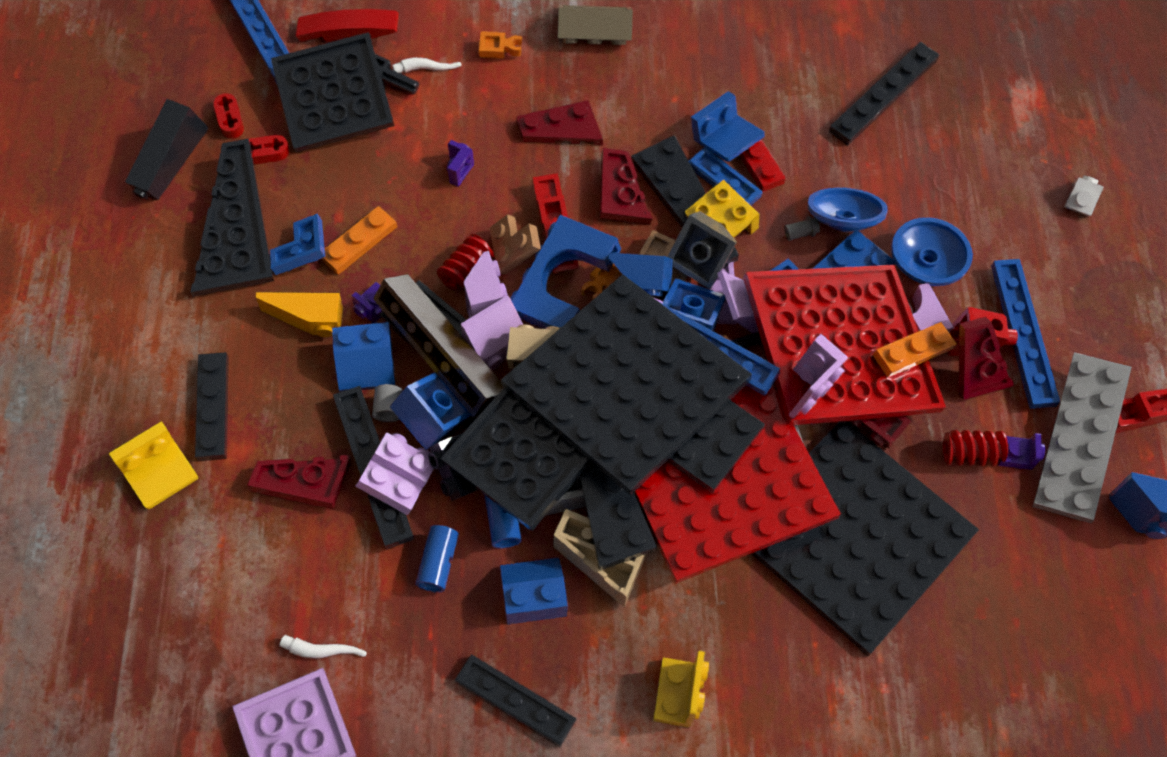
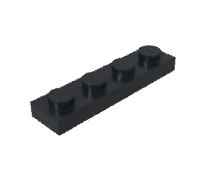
M226 352L198 354L195 457L197 461L227 459L229 357Z

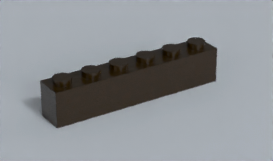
M408 274L383 279L373 300L473 417L479 416L504 388L502 382Z

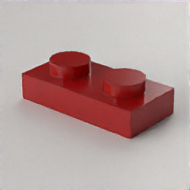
M759 140L739 155L761 191L765 192L785 184L786 177L762 140Z

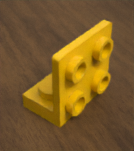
M724 180L685 211L687 218L689 215L701 211L721 223L733 238L743 229L752 234L759 228V213Z
M162 421L109 453L147 510L198 479L196 472Z
M698 651L694 663L663 657L653 721L690 728L694 719L699 720L705 699V693H700L699 691L700 688L703 689L709 669V662L704 661L705 652Z

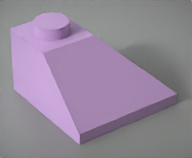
M724 271L718 272L717 274L733 319L751 333L758 332L744 281Z

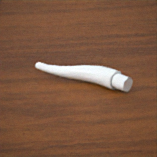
M409 58L392 65V69L399 73H407L417 69L444 71L460 67L461 63L445 64L426 58Z
M284 635L280 642V647L290 650L292 654L305 658H324L336 654H356L364 657L367 654L359 648L348 645H317L298 638L294 639L287 635Z

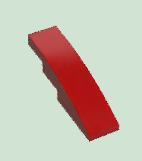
M345 9L298 17L296 37L300 42L323 37L329 43L369 32L371 39L397 33L399 13L396 10Z
M558 173L532 177L545 241L551 224L556 222L560 215L569 218ZM578 260L566 261L558 265L552 273L578 270Z
M1167 389L1139 392L1133 398L1124 399L1116 433L1166 422Z

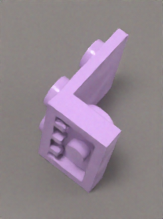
M822 334L813 341L793 369L804 381L811 385L790 412L789 416L793 419L800 411L805 415L815 405L816 401L829 391L833 383L845 371L841 366L848 357Z

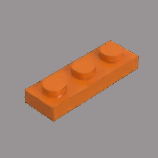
M378 206L325 248V257L321 258V260L339 275L395 230L397 222Z
M942 322L877 349L873 353V357L889 378L948 352L957 344Z

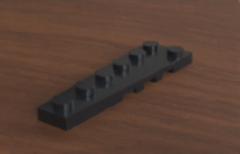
M673 135L632 155L631 160L635 168L683 228L688 219L685 211L706 193L679 142ZM735 247L723 268L731 262L738 261L739 254Z
M591 462L581 473L580 483L599 570L601 571L656 551L657 546L635 494L633 493L630 496Z

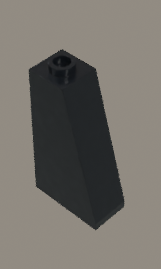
M166 99L125 183L133 188V194L146 200L148 196L159 200L207 132L209 127L190 107Z

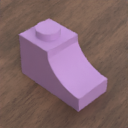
M924 283L919 285L912 298L915 306V313L912 315L918 331L942 322L950 334L953 326L930 284Z

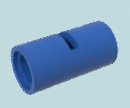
M484 495L492 546L495 548H509L520 544L521 535L518 520Z
M441 525L430 527L415 582L417 587L431 592L445 591L451 567L449 561L453 559L459 536L456 530Z

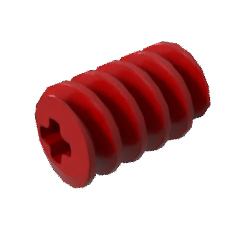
M472 233L450 255V259H446L443 262V266H440L436 273L442 283L449 289L457 290V286L464 289V280L483 252L489 251L491 259L495 255L487 242L480 236Z
M951 430L946 432L943 437L942 447L946 465H951L953 457H955L957 465L962 466L964 458H967L968 465L974 466L975 459L978 458L980 466H985L987 458H989L991 466H997L999 458H1001L1002 462L1007 460V436L1003 431L993 433L991 430L984 431L983 433L980 430H974L972 433L969 430H962L961 432Z

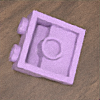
M386 432L356 487L408 515L434 469L428 458L430 452L424 448L415 449L408 445L405 437L400 434L391 435Z

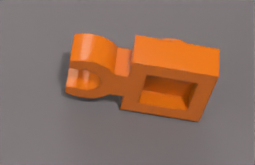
M481 31L479 57L504 58V53H509L515 57L521 56V47L519 46H522V37L512 36L505 38V33Z
M614 264L609 272L596 267L590 273L591 281L586 282L582 286L581 294L584 296L587 292L594 291L596 294L593 295L592 300L595 299L618 279L622 273Z

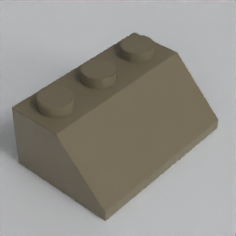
M559 5L558 38H563V43H577L578 39H587L589 44H602L603 39L612 40L611 44L626 45V40H632L633 10L631 7Z

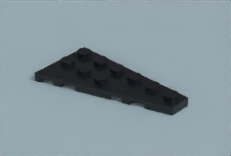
M249 139L222 143L216 170V183L212 189L211 206L208 208L201 240V253L195 268L194 284L192 283L190 291L193 297L274 281Z

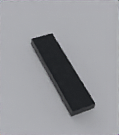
M472 654L454 680L456 684L560 748L577 721L576 717Z

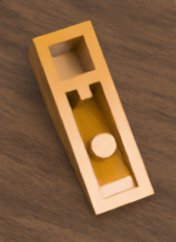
M256 292V299L261 311L312 335L331 337L333 335L332 328L341 327L343 304L339 293Z

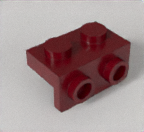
M905 416L850 420L848 422L859 430L861 427L868 432V438L877 446L882 447L884 445L889 449L910 425L911 420Z

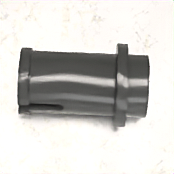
M808 216L806 220L784 225V231L787 240L792 241L793 239L808 235L814 237L816 233L820 232V227L817 219Z

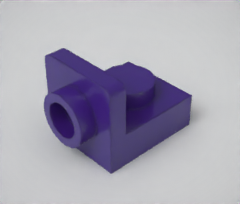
M450 140L448 143L450 160L447 165L449 182L459 187L474 166L473 150L464 143Z
M377 282L361 296L357 292L351 295L354 312L360 318H367L373 324L380 319V314L383 312L373 300L380 287V284Z
M1034 433L1030 439L1007 436V460L1002 462L1001 458H999L998 466L1033 470L1039 461L1043 460L1045 455V445L1041 444V434Z

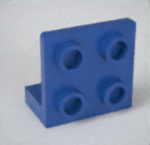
M729 91L691 116L694 141L727 162L765 137L763 130L737 115L736 97Z

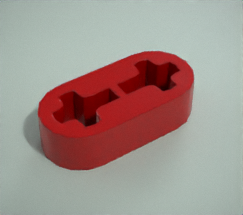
M220 94L214 100V108L221 132L226 138H238L244 132V125L237 100L232 94ZM229 104L230 110L225 111L224 105ZM233 120L234 127L229 128L228 121Z
M271 135L249 139L251 150L254 149L252 154L254 165L282 161L289 155V146L283 136Z

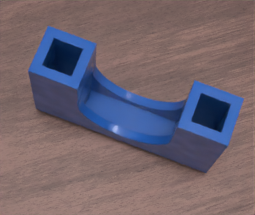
M560 215L557 221L551 224L545 243L540 245L541 250L536 252L535 261L531 268H527L524 272L521 286L510 298L521 320L542 329L549 326L561 328L580 312L578 307L561 301L547 293L548 277L558 265L566 261L579 260L609 272L613 266V262L609 259V253H620L621 251L616 237L563 215Z

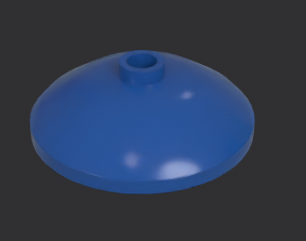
M827 188L819 190L809 197L807 205L809 212L815 219L830 228L842 232L860 231L874 227L886 218L888 211L886 203L881 198L869 192L852 188Z
M917 218L906 222L895 233L891 246L892 256L898 268L914 281L922 284L927 283L930 286H945L957 282L967 273L972 263V248L966 236L954 225L936 218Z

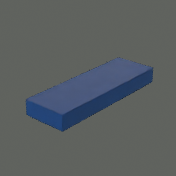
M706 147L689 160L694 172L712 187H715L724 180L751 206L762 196L763 191Z

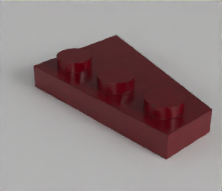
M589 100L516 116V123L523 142L554 143L556 140L571 141V144H580V141L594 142V145H603V137Z
M603 148L601 152L599 218L651 224L653 218L650 211L646 208V199L643 191H640L636 180L637 174L628 151Z
M987 317L960 324L958 395L963 400L1014 386L1006 370L1008 368L1007 364L1001 356L1000 345L992 322Z
M341 455L340 459L324 460V457H313L312 461H295L294 459L257 461L247 484L248 490L250 492L334 509L351 463V455Z

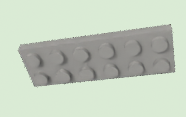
M1074 352L1033 507L1092 524L1132 367Z

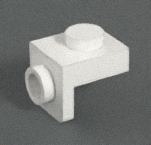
M1078 177L1074 180V186L1065 204V208L1091 216L1103 186L1098 185V180L1092 177Z

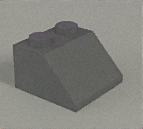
M699 211L689 215L668 258L673 259V267L705 287L712 289L718 278L717 273L722 271L737 241L721 223Z

